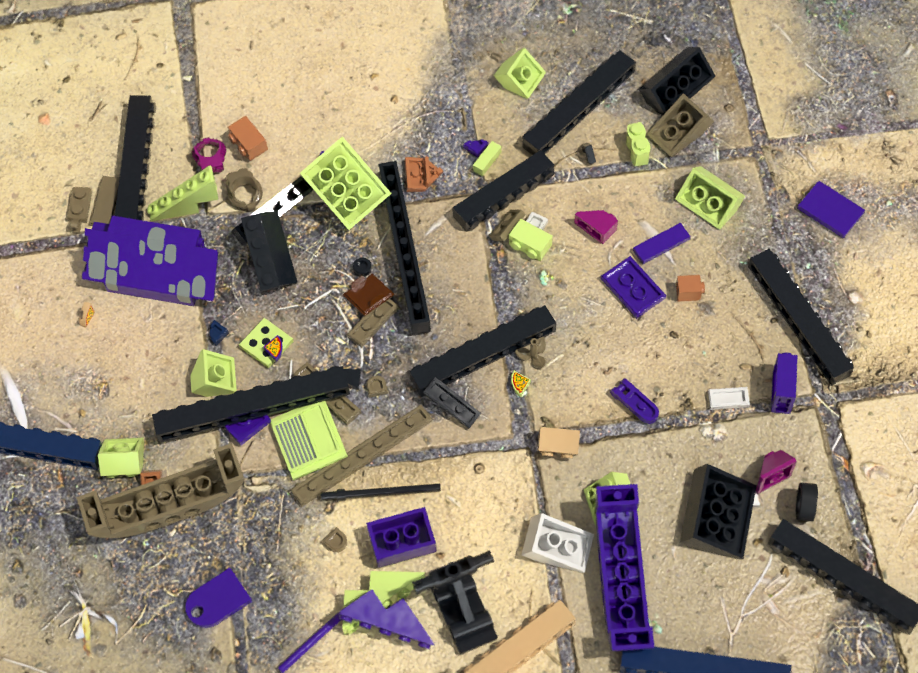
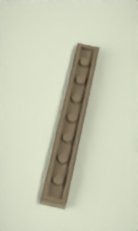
M419 405L347 452L348 457L324 467L291 489L292 494L303 507L320 496L321 492H326L431 423L432 418L423 406Z

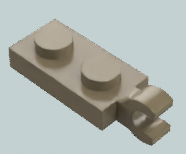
M73 187L67 217L70 222V228H73L72 233H80L81 223L88 220L92 196L91 187Z

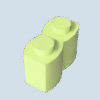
M641 122L628 124L626 145L631 151L630 158L634 166L649 163L650 143L645 138L646 130Z

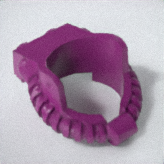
M202 138L203 141H200L193 147V159L202 170L212 166L213 173L223 171L224 156L226 155L225 144L218 139ZM211 144L219 148L218 152L211 157H204L199 154L204 145Z

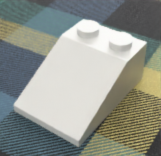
M541 513L530 519L521 555L537 562L584 573L594 534Z

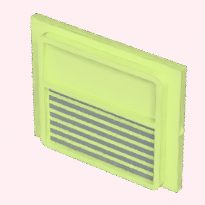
M326 401L299 407L271 419L273 431L293 480L348 457Z

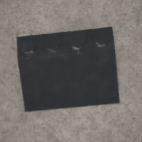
M710 464L694 469L680 543L696 550L739 560L744 559L757 485Z

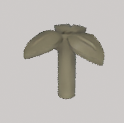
M545 338L531 339L530 350L519 348L515 351V354L524 361L533 358V366L538 368L544 367L546 360L538 354L545 351Z

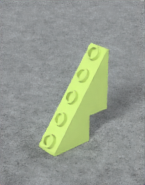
M212 166L206 167L149 204L147 212L150 214V220L156 221L199 213L198 203L219 200Z
M370 571L369 590L372 589L385 609H387L398 599L406 598L410 591L414 589L412 582L424 578L425 572ZM345 590L344 608L368 592V590ZM352 620L351 623L343 621V633H354L359 628L360 622Z

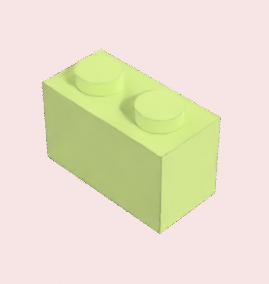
M520 219L509 234V245L515 250L526 253L531 259L541 261L552 246L553 236Z

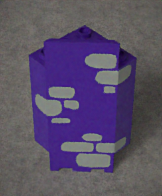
M112 216L110 224L94 222L92 229L85 228V236H87L88 242L84 246L83 261L86 262V265L82 272V279L104 283L107 292L188 306H194L196 300L199 299L214 301L218 250L205 247V239L202 238L200 230Z

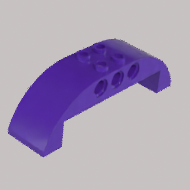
M637 484L596 486L598 557L604 617L611 651L655 648L653 628L649 627L637 513L639 507Z

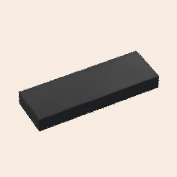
M436 377L423 392L424 395L468 429H470L481 414V412Z

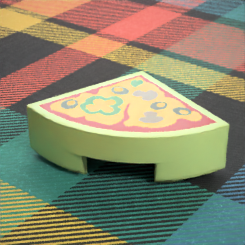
M516 371L513 372L511 379L512 387L515 393L522 397L531 383V379Z

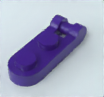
M623 378L619 382V386L613 387L610 390L611 395L624 404L642 422L652 424L657 421L659 416L658 407L627 379Z

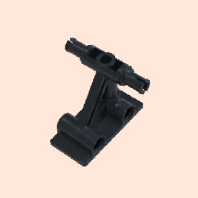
M490 550L474 557L466 556L457 561L450 562L445 566L430 571L429 576L412 582L417 595L428 589L432 590L461 655L498 639L492 618L479 597L475 581L472 577V574H475L478 568L495 562Z

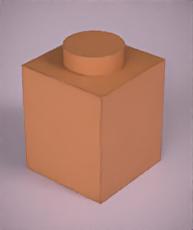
M700 275L677 276V301L701 300L702 293H705V284L701 282Z

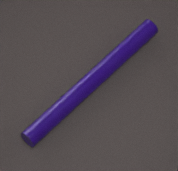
M338 613L335 614L277 667L281 673L288 670L341 621L339 619L340 615Z

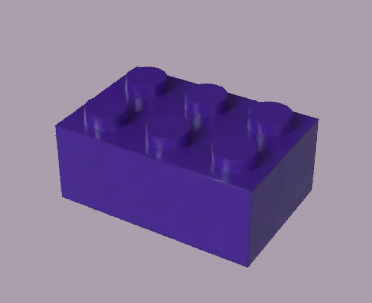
M425 507L366 523L378 568L437 552L435 538Z

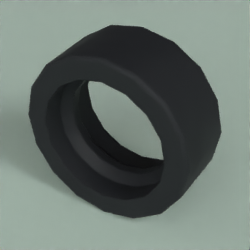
M800 482L796 497L797 520L814 521L818 502L817 484Z

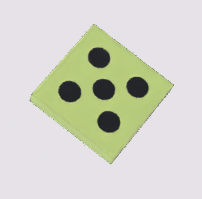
M263 318L239 346L264 366L270 368L275 360L263 347L278 335L282 341L283 354L294 341L292 337Z

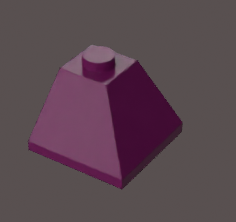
M783 450L772 451L766 454L761 466L756 493L760 494L791 477L797 460Z

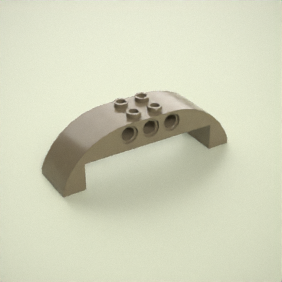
M233 444L213 449L215 460L121 493L100 499L95 490L78 496L77 501L88 535L99 538L134 536L198 515L231 497L245 480Z

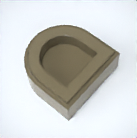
M381 376L369 378L367 381L369 398L388 394L384 378Z
M337 527L323 540V544L333 552L343 551L348 543L346 535Z

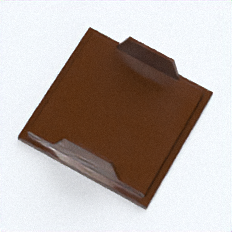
M372 273L367 278L360 276L351 283V289L345 292L343 296L366 316L394 296V293Z

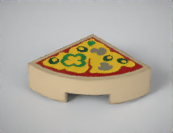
M85 301L81 309L84 311L82 319L79 318L80 326L86 328L95 311L92 304Z

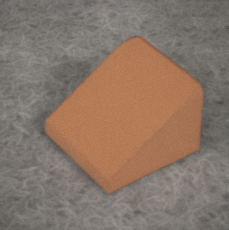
M162 470L142 471L140 473L141 485L161 479Z

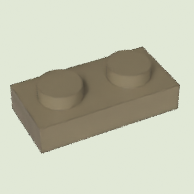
M510 210L489 235L493 241H506L518 221L524 218L525 213L522 210Z

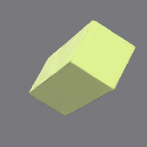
M492 141L473 164V171L483 176L501 154L502 146Z

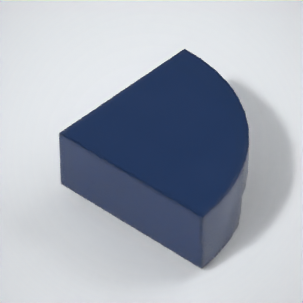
M213 320L210 325V338L213 344L217 346L229 334V331Z

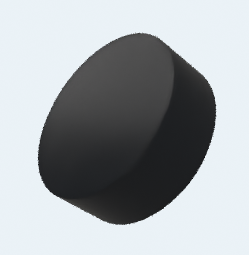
M367 258L356 259L353 263L354 273L359 277L368 276L372 271L371 262Z

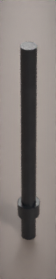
M440 483L346 491L345 489H337V491L321 492V500L337 499V501H346V498L441 491Z

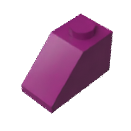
M604 210L579 211L575 213L574 224L601 244H604L617 231L618 220L613 214L607 213Z

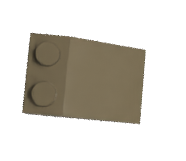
M682 94L650 129L647 135L667 154L673 157L703 135L714 121L685 94Z

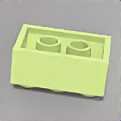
M702 166L691 170L675 200L718 229H721L736 213L745 195Z

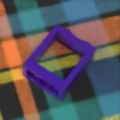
M788 352L778 353L772 377L771 412L791 414L796 399L798 355H792Z

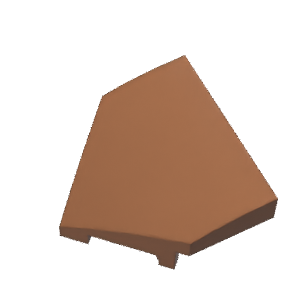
M428 156L425 158L405 157L406 192H425L444 170L440 167L437 168L431 163Z

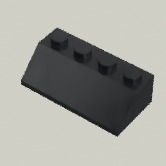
M687 47L642 85L639 91L645 102L663 116L682 94L691 99L716 75L700 47Z
M278 211L257 213L241 218L261 293L298 283Z

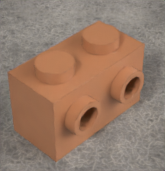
M246 116L228 126L229 140L232 144L236 143L241 155H246L250 161L268 150L266 139Z

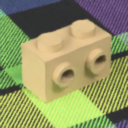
M540 427L537 452H542V456L553 457V453L561 454L562 458H573V455H578L580 431Z

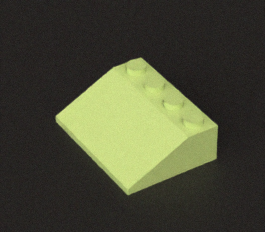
M343 137L300 172L303 178L348 230L391 194Z

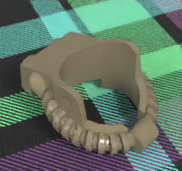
M241 168L234 173L231 172L226 175L227 180L225 183L228 187L227 195L229 201L240 209H248V211L256 209L255 206L262 199L263 190L259 181L253 177V173L248 171L247 168ZM241 185H251L256 190V194L252 199L253 202L246 205V202L238 200L235 197V190Z

